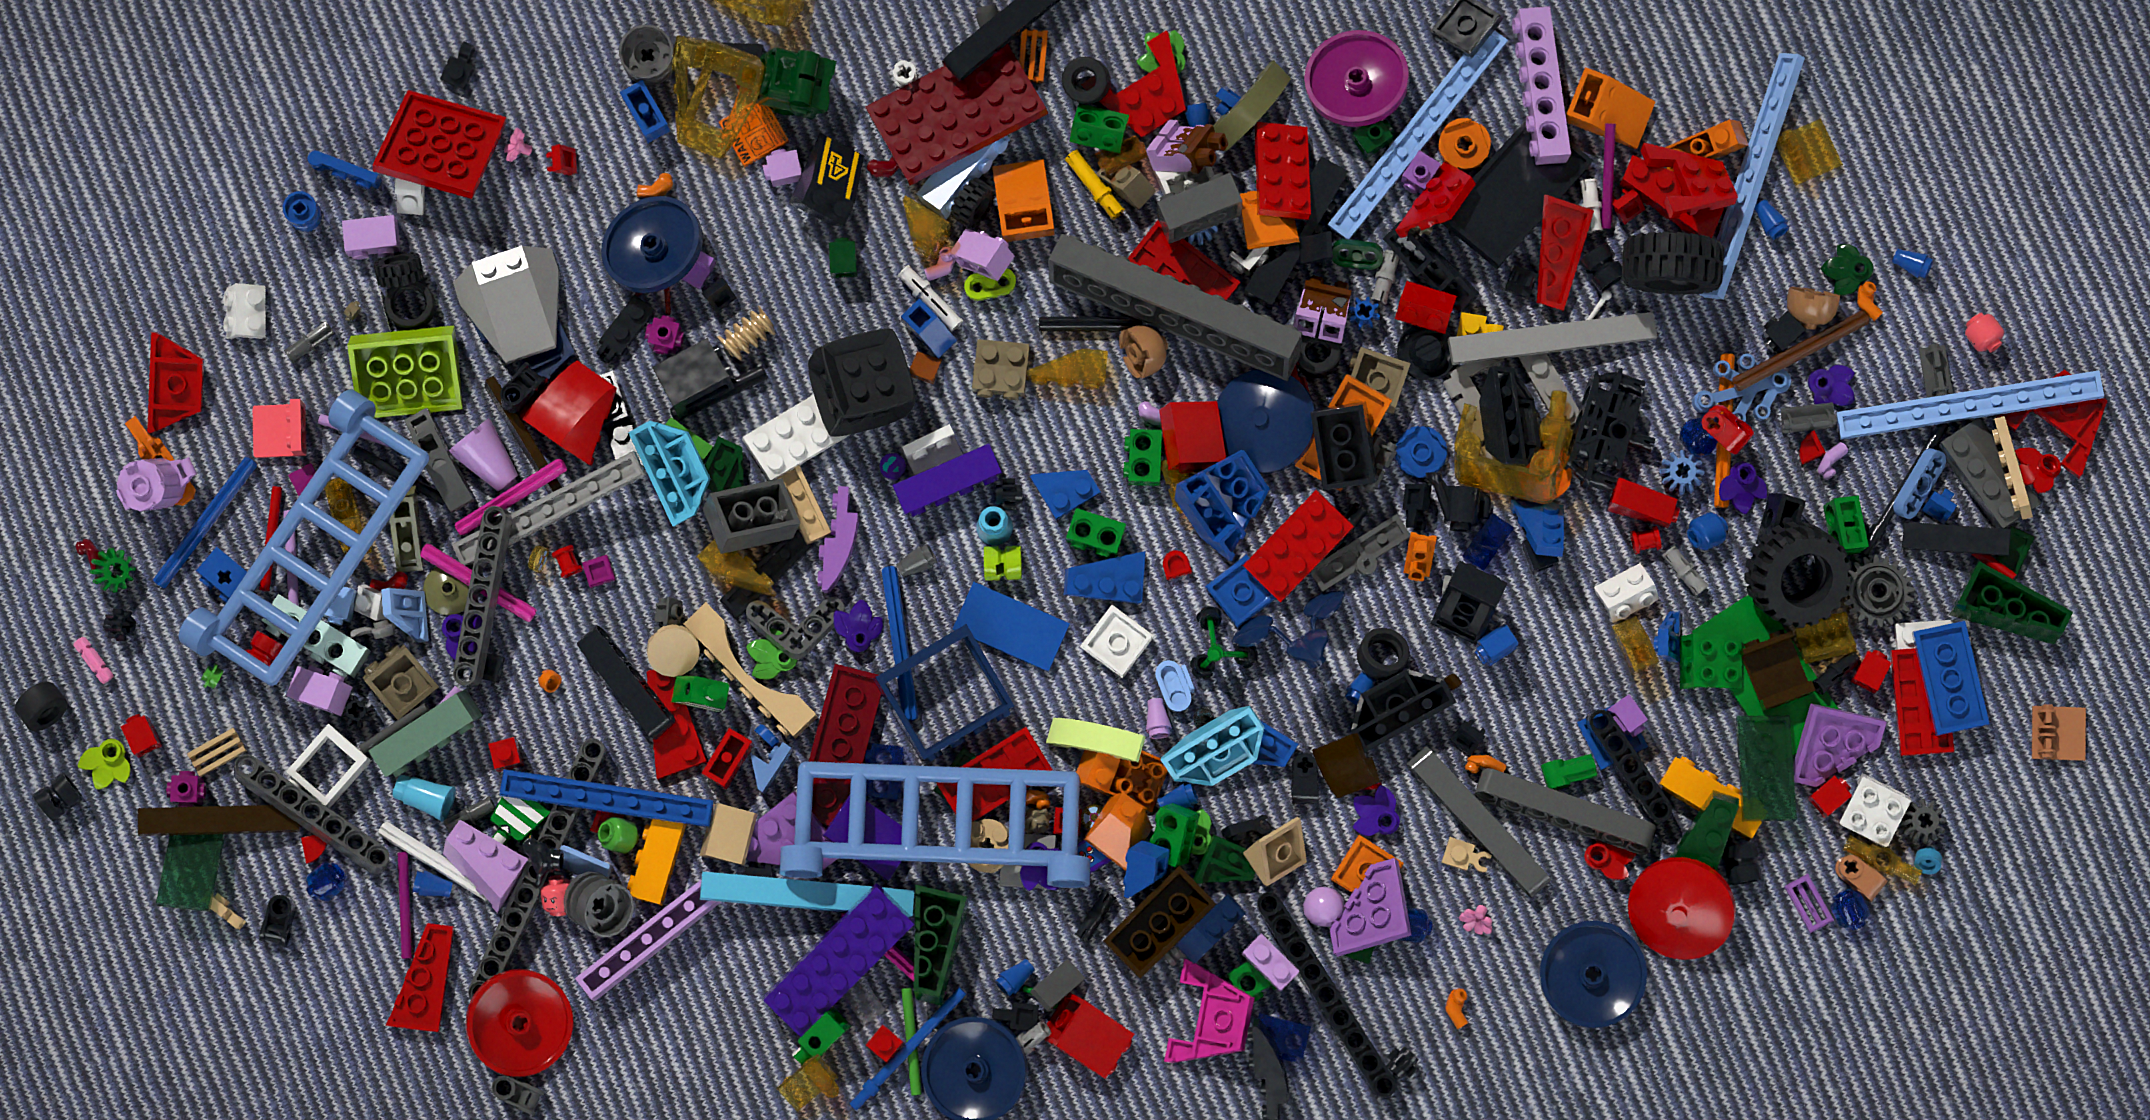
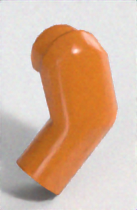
M662 173L652 186L638 185L637 197L665 196L672 189V176L669 173Z
M1866 281L1858 289L1857 304L1873 321H1876L1883 311L1874 304L1875 284Z
M1026 790V806L1034 804L1040 810L1049 808L1051 802L1046 792Z
M1462 988L1454 989L1450 992L1445 1006V1010L1457 1030L1469 1023L1462 1013L1464 1002L1467 1000V993Z

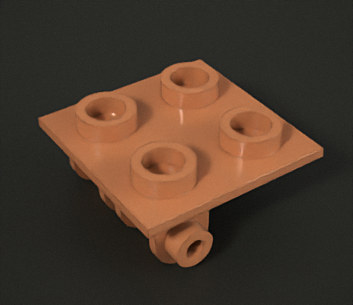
M2050 704L2032 706V759L2085 761L2086 708L2053 707Z

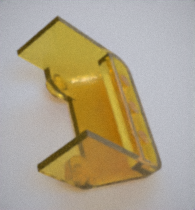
M1464 403L1454 444V474L1457 481L1464 485L1536 503L1548 504L1554 501L1558 494L1573 430L1561 427L1555 453L1546 450L1538 451L1533 455L1529 468L1507 465L1498 460L1479 456L1482 445L1478 435L1471 432L1477 406Z

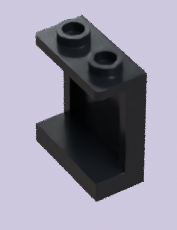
M708 338L652 367L679 418L689 414L685 407L686 405L726 384L729 390L734 389L731 379L735 378L731 368L728 364L722 365L720 360L724 359L718 345L712 347Z

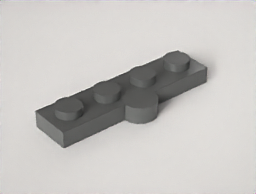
M1398 514L1321 561L1309 574L1322 593L1357 571L1362 575H1371L1377 568L1376 559L1409 539L1410 533Z

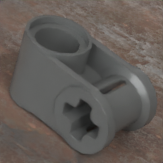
M499 1076L493 1081L491 1087L492 1093L496 1098L532 1116L536 1114L534 1109L540 1096L545 1094V1091L508 1076ZM506 1080L510 1082L512 1089L508 1095L502 1096L498 1092V1085Z

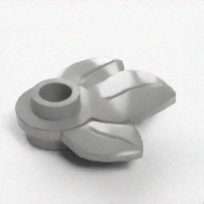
M388 619L373 623L374 628L363 627L352 630L350 638L370 633L374 635V639L395 634L394 628L396 625L390 623Z

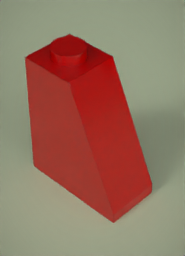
M1618 478L1612 491L1607 511L1669 528L1671 522L1676 523L1680 507H1676L1678 500L1676 498L1626 479Z

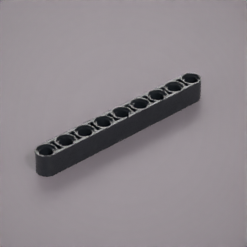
M1273 892L1263 893L1257 901V910L1288 960L1300 971L1298 974L1373 1094L1381 1099L1390 1097L1396 1090V1081L1279 896ZM1265 898H1272L1276 902V909L1267 912L1262 908L1261 902ZM1281 920L1287 921L1291 926L1290 932L1287 934L1278 933L1276 923ZM1294 943L1302 944L1305 948V954L1301 957L1293 956L1290 952V946ZM1313 965L1318 968L1319 977L1317 979L1310 980L1305 976L1304 970L1307 966ZM1323 988L1331 989L1334 994L1333 1000L1330 1002L1321 1001L1319 991ZM1344 1011L1348 1016V1022L1344 1025L1336 1024L1333 1020L1334 1013ZM1357 1033L1362 1037V1045L1360 1047L1353 1048L1348 1044V1036L1350 1034ZM1366 1056H1372L1376 1059L1377 1066L1372 1071L1365 1070L1362 1066V1060ZM1387 1079L1391 1083L1389 1093L1383 1094L1377 1090L1376 1084L1378 1080Z

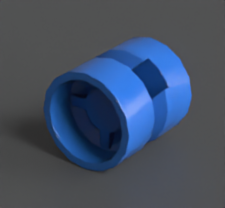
M296 191L289 194L284 200L283 213L296 230L309 232L316 229L320 224L322 210L309 193Z

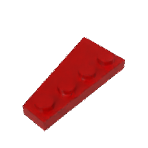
M426 924L415 951L414 959L406 973L405 981L385 1026L440 1033L454 926Z

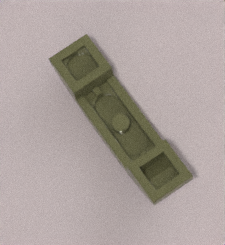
M1271 60L1255 78L1257 81L1227 114L1222 115L1213 125L1215 132L1224 133L1228 146L1224 151L1233 146L1266 113L1289 83L1291 78L1274 60Z

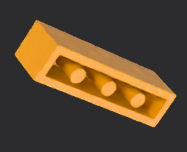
M1682 756L1679 759L1675 757L1659 782V787L1697 811H1700L1713 790L1739 798V807L1731 831L1750 841L1768 811L1763 809L1765 805L1752 797L1750 800L1740 795L1741 790L1731 784L1724 786L1717 781L1718 777L1707 770H1704V772L1694 768L1695 763L1688 758Z
M652 819L650 825L646 824L642 839L646 840L643 850H638L635 858V865H638L635 876H630L627 889L634 899L663 906L687 824Z

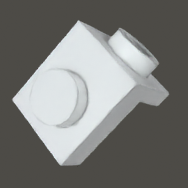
M1269 247L1253 249L1245 260L1232 251L1229 254L1230 266L1237 273L1242 275L1244 272L1250 276L1256 267L1263 266L1268 261Z
M367 585L358 586L354 611L376 621L387 619L383 616L382 592Z

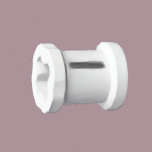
M902 60L895 64L893 76L895 84L899 88L917 80L916 69L911 62ZM905 71L906 74H909V78L905 79L904 76H901V72Z

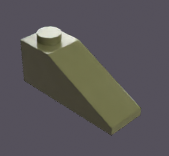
M412 486L389 519L396 572L423 570V558L420 556L422 543L416 486Z

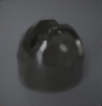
M1208 707L1197 708L1193 715L1196 728H1200L1215 719L1214 713Z

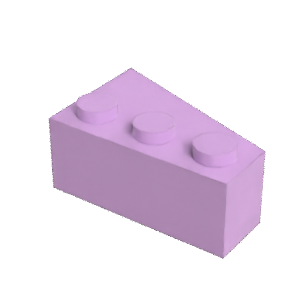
M462 820L458 821L446 838L443 851L444 856L464 877H467L476 886L480 895L483 894L489 900L492 908L497 913L516 887L528 862L526 857Z

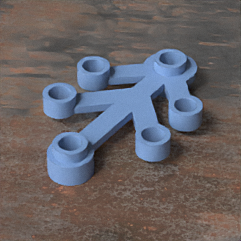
M1743 354L1737 362L1738 367L1744 371L1759 364L1755 362L1751 354ZM1743 358L1749 359L1750 366L1743 365ZM1724 360L1718 361L1713 366V372L1717 377H1724L1731 382L1733 377L1740 374L1731 369L1730 364ZM1718 365H1723L1726 368L1725 373L1718 371ZM1782 369L1742 391H1736L1734 387L1712 394L1709 391H1700L1693 397L1692 406L1697 412L1706 413L1716 403L1742 396L1733 414L1739 415L1741 420L1745 422V414L1756 393L1767 390L1761 404L1757 405L1753 410L1755 419L1762 421L1770 416V406L1776 395L1782 394L1789 389L1791 377L1785 369ZM1775 376L1782 378L1781 385L1775 382ZM1702 396H1705V397L1708 398V400H1709V404H1708V405L1702 404V402H1701V397H1702ZM1758 408L1765 410V416L1758 414Z

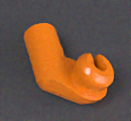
M1471 755L1468 757V762L1465 765V770L1472 774H1477L1480 767L1494 769L1503 773L1506 769V764L1489 755Z

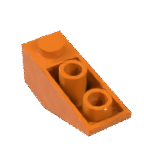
M1729 119L1665 148L1716 159L1747 147L1749 144L1741 122ZM1667 167V169L1674 171L1672 167Z

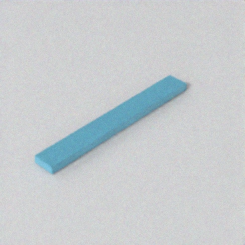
M702 872L700 900L848 912L873 886ZM882 887L911 917L913 916L914 890Z

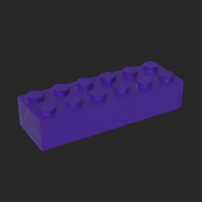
M876 883L764 995L763 1001L790 1028L802 1037L914 925L915 920Z

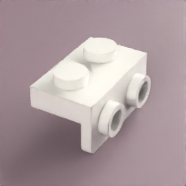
M235 283L228 287L223 296V303L226 306L223 328L227 339H234L236 337L264 338L265 286Z
M1641 563L1594 587L1595 593L1607 609L1612 623L1627 618L1630 614L1652 605L1653 602L1659 599L1656 586Z

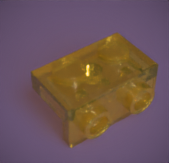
M1846 612L1831 614L1832 616L1826 620L1821 618L1819 623L1814 626L1806 624L1804 628H1795L1796 642L1805 664L1856 652V643L1848 626Z

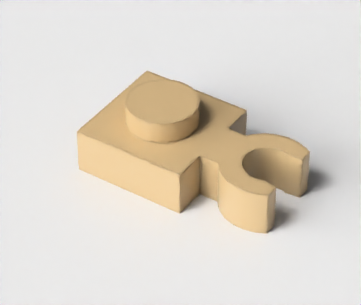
M1449 837L1441 863L1467 871L1469 864H1471L1478 872L1485 873L1487 868L1479 865V859H1491L1492 855L1487 852L1473 853L1475 845Z
M207 893L201 900L236 929L240 930L246 923L243 918L228 907L230 902L221 894L217 893L214 896Z

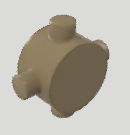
M358 301L351 302L346 307L344 315H346L345 319L347 321L354 320L361 312L362 308L359 306L360 303Z

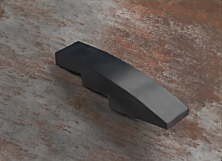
M1399 221L1383 240L1416 277L1421 276L1433 289L1456 295L1454 308L1459 313L1464 312L1480 293L1442 254L1413 229L1408 231L1406 237L1400 238L1395 231L1401 222Z

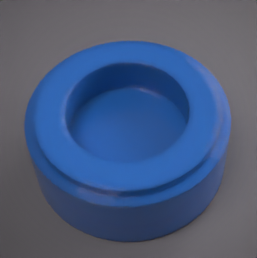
M760 724L754 730L770 747L774 748L779 743V739L763 724Z

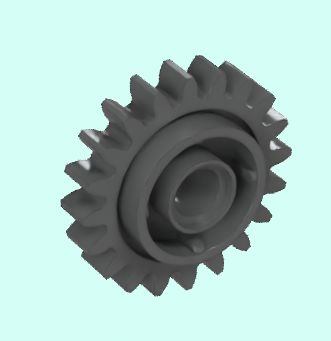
M1874 555L1872 563H1870L1867 557H1864L1862 559L1863 566L1855 562L1853 564L1855 572L1848 570V573L1852 575L1851 584L1846 586L1849 590L1847 594L1849 599L1842 604L1843 606H1852L1848 615L1851 616L1857 613L1859 615L1857 623H1860L1865 618L1868 628L1873 624V621L1876 622L1878 629L1882 628L1883 621H1886L1889 627L1892 626V617L1897 621H1901L1903 617L1900 611L1903 613L1910 611L1905 603L1910 604L1914 602V599L1907 595L1915 591L1914 587L1907 586L1913 578L1903 577L1907 568L1897 570L1898 560L1889 565V556H1886L1882 562H1879L1878 555ZM1872 586H1880L1884 590V596L1882 598L1873 596L1871 592Z

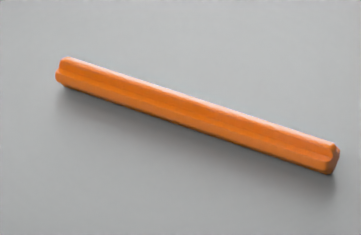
M1721 354L1720 361H1727L1730 364V368L1734 370V354ZM1720 365L1719 372L1725 373L1726 368ZM1719 377V391L1733 388L1731 381L1724 377ZM1733 399L1718 403V405L1727 407L1733 413ZM1718 441L1716 445L1714 506L1724 509L1728 508L1729 500L1722 501L1720 499L1719 488L1722 479L1730 475L1731 453Z

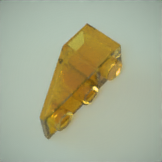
M1079 349L1027 370L1026 376L1028 380H1032L1031 383L1037 385H1047V381L1058 382V386L1073 387V384L1084 385L1085 389L1098 390L1099 386L1105 387L1108 351Z
M339 477L329 480L324 489L331 516L360 535L365 524L352 485ZM338 540L346 555L350 547ZM371 547L367 553L373 552Z
M714 539L696 556L722 583L773 597L777 595L771 587L774 582L764 572L759 575L754 570L757 565L747 555L742 558L737 553L739 550L720 554Z

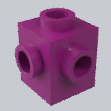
M661 316V319L654 317L653 323L647 325L645 339H648L647 343L653 349V352L661 355H668V353L676 354L677 348L682 346L684 332H682L680 324L676 323L677 319L669 316ZM661 330L668 331L665 337L659 336Z
M179 771V775H171V782L167 783V798H170V802L178 805V807L202 806L203 799L206 797V783H204V779L195 776L194 771ZM183 784L188 785L186 793H182Z

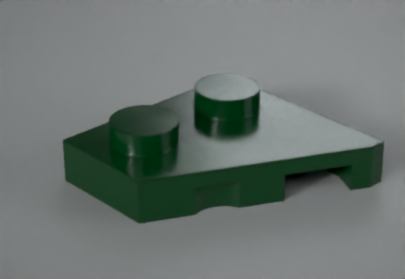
M718 436L705 464V468L711 478L707 490L719 492L743 487L742 447Z
M1213 834L1193 880L1197 884L1206 882L1252 881L1256 872L1243 854L1247 850L1246 848Z

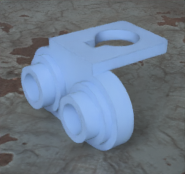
M1163 661L1157 666L1155 675L1165 703L1172 711H1184L1190 706L1191 694L1194 693V686L1185 664L1180 668L1174 661Z

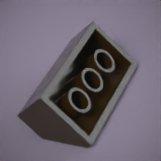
M1178 866L1103 940V943L1124 965L1141 979L1217 904Z

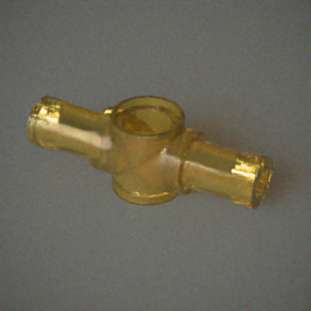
M1563 391L1551 392L1549 413L1546 414V418H1542L1540 424V441H1543L1542 446L1545 447L1542 469L1546 471H1558L1560 451L1563 448V444H1567L1570 435V422L1566 421L1567 416H1565L1567 392Z
M1849 835L1846 840L1847 843L1842 849L1863 859L1864 863L1877 872L1886 873L1892 877L1896 875L1913 885L1917 884L1918 877L1923 872V870L1901 861L1902 858L1895 855L1894 851L1890 848L1866 844L1852 837V835ZM1879 853H1883L1889 858L1887 867H1881L1876 862V857Z

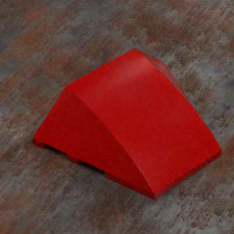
M577 360L545 386L537 395L533 396L517 414L521 419L556 444L592 466L594 461L592 456L597 442L600 443L601 436L599 434L604 420L608 418L617 387Z

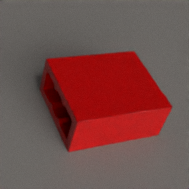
M1217 401L1170 402L1159 410L1168 470H1179L1181 474L1191 473L1195 470L1203 471L1226 458Z

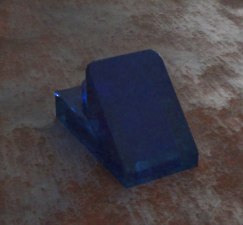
M1492 513L1462 557L1482 571H1485L1514 530V527Z

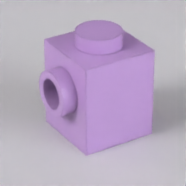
M785 149L771 152L770 156H766L767 164L763 165L765 179L771 180L773 187L799 181L802 171L797 150L786 152Z

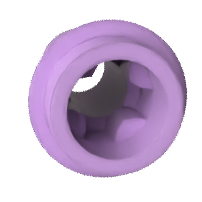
M1154 698L1148 700L1146 732L1149 733V738L1162 739L1169 737L1172 726L1164 707L1163 699Z

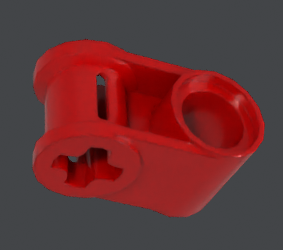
M1723 405L1713 406L1702 418L1703 429L1720 442L1727 451L1733 454H1738L1754 435L1753 429L1746 422L1740 420ZM1715 416L1720 419L1717 423L1713 420Z

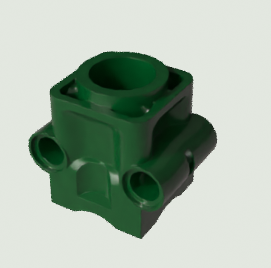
M778 47L771 49L760 57L753 79L754 103L771 107L775 113L781 115H796L811 120L816 118V114L828 111L830 100L829 83L835 73L837 61L823 58L820 54L811 51L800 50L793 52Z

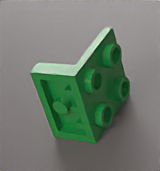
M1714 634L1680 636V689L1690 690L1701 687L1741 688V636Z

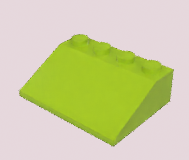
M455 326L350 336L347 347L353 387L356 392L375 404L374 418L416 414L425 408H428L430 412L463 409Z

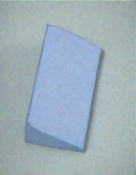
M561 845L560 850L564 852V869L578 875L588 871L599 872L609 878L613 869L610 864L568 846Z

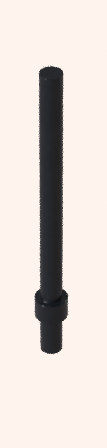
M1947 423L1937 424L1876 524H1872L1867 532L1869 535L1867 537L1869 547L1860 552L1864 557L1869 556L1877 541H1881L1886 534L1885 529L1895 514L1893 505L1896 497L1922 453L1928 448H1936L1949 427Z

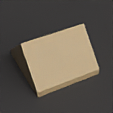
M720 803L714 804L710 827H706L699 856L745 865L757 814Z
M1294 818L1259 839L1243 852L1264 885L1269 886L1307 862L1300 818Z

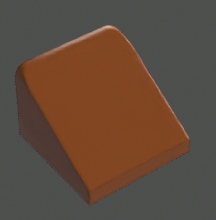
M917 351L909 369L911 377L934 384L942 359Z

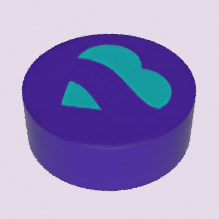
M889 453L880 461V471L886 479L898 480L905 474L906 463L899 454Z

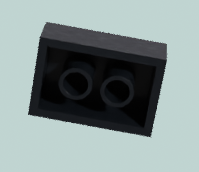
M1366 401L1319 408L1311 411L1323 491L1376 483L1378 472Z

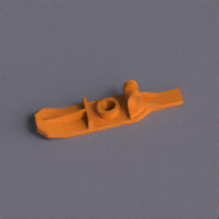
M136 416L125 423L138 442V454L142 460L155 459L157 457H163L170 461L175 460L161 439L149 435ZM190 481L186 484L182 499L175 505L184 506L194 499L196 489Z

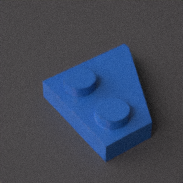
M1088 470L1041 473L1030 476L1055 520L1101 494Z
M1669 611L1658 628V636L1654 637L1655 652H1658V656L1668 662H1680V611Z
M1261 721L1264 726V732L1257 760L1251 764L1286 767L1299 743Z

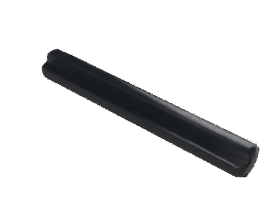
M1131 316L1039 317L1038 321L1039 331L1121 332L1128 328L1142 325L1141 320Z
M759 366L731 379L734 389L729 390L726 384L685 406L689 414L682 418L678 417L673 407L670 409V413L673 419L679 422L767 380L766 371L762 366Z

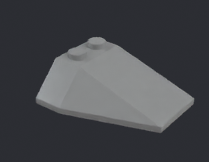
M519 246L472 262L453 282L460 306L506 365L556 348L560 272L552 249Z

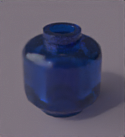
M1702 418L1688 420L1681 427L1679 434L1680 443L1689 453L1694 454L1695 457H1702L1713 452L1718 441L1703 429Z
M323 862L307 875L306 882L308 887L306 890L313 899L328 902L345 888L346 875L336 863Z
M1847 889L1833 897L1830 908L1841 928H1851L1852 931H1855L1866 925L1865 920L1869 917L1870 910L1860 892Z
M1407 907L1412 935L1400 938L1399 940L1421 943L1426 935H1430L1432 932V920L1429 919L1425 910Z

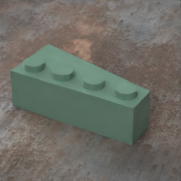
M467 689L454 694L368 751L385 777L393 774L396 778L409 770L407 764L414 760L417 763L430 756L429 750L435 746L441 749L453 741L451 736L457 732L462 735L474 727L473 722L481 718L483 714Z

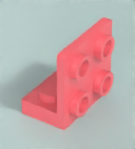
M290 399V404L253 406V455L255 458L307 456L306 404L301 399Z

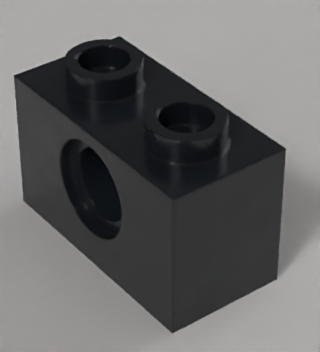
M1769 493L1756 544H1760L1759 538L1763 534H1771V529L1778 525L1784 528V524L1787 522L1798 524L1801 521L1806 500L1783 493Z

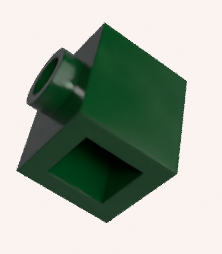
M1384 119L1383 121L1360 127L1352 133L1351 139L1367 160L1392 142V133L1394 131L1388 121Z
M836 238L834 242H829L831 278L858 277L855 241H850V238Z

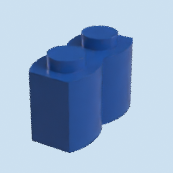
M1503 624L1478 640L1474 653L1482 665L1486 663L1490 667L1515 651L1519 644L1508 626Z

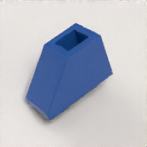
M920 298L901 315L902 323L938 359L957 342V339L938 316Z
M1143 840L1128 849L1125 857L1127 869L1123 879V885L1125 886L1124 897L1130 898L1167 874L1170 849Z

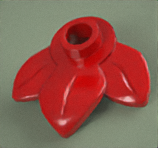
M2034 448L2016 449L2015 454L2021 463L2019 468L2024 485L2033 484L2037 493L2048 492L2054 485V479L2061 471L2059 459L2052 454L2042 455Z
M1597 840L1596 844H1592L1586 849L1584 859L1590 868L1601 870L1605 877L1612 880H1623L1629 876L1625 866L1632 862L1636 853ZM1598 854L1602 857V860L1596 861L1593 859V856Z

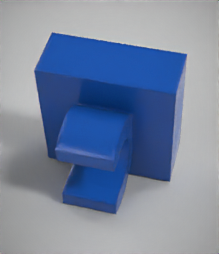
M1227 86L1221 87L1216 97L1222 100V102L1215 111L1220 115L1227 114L1242 97Z
M1946 488L1941 495L1934 491L1922 508V511L1945 524L1957 506L1950 501L1954 493Z

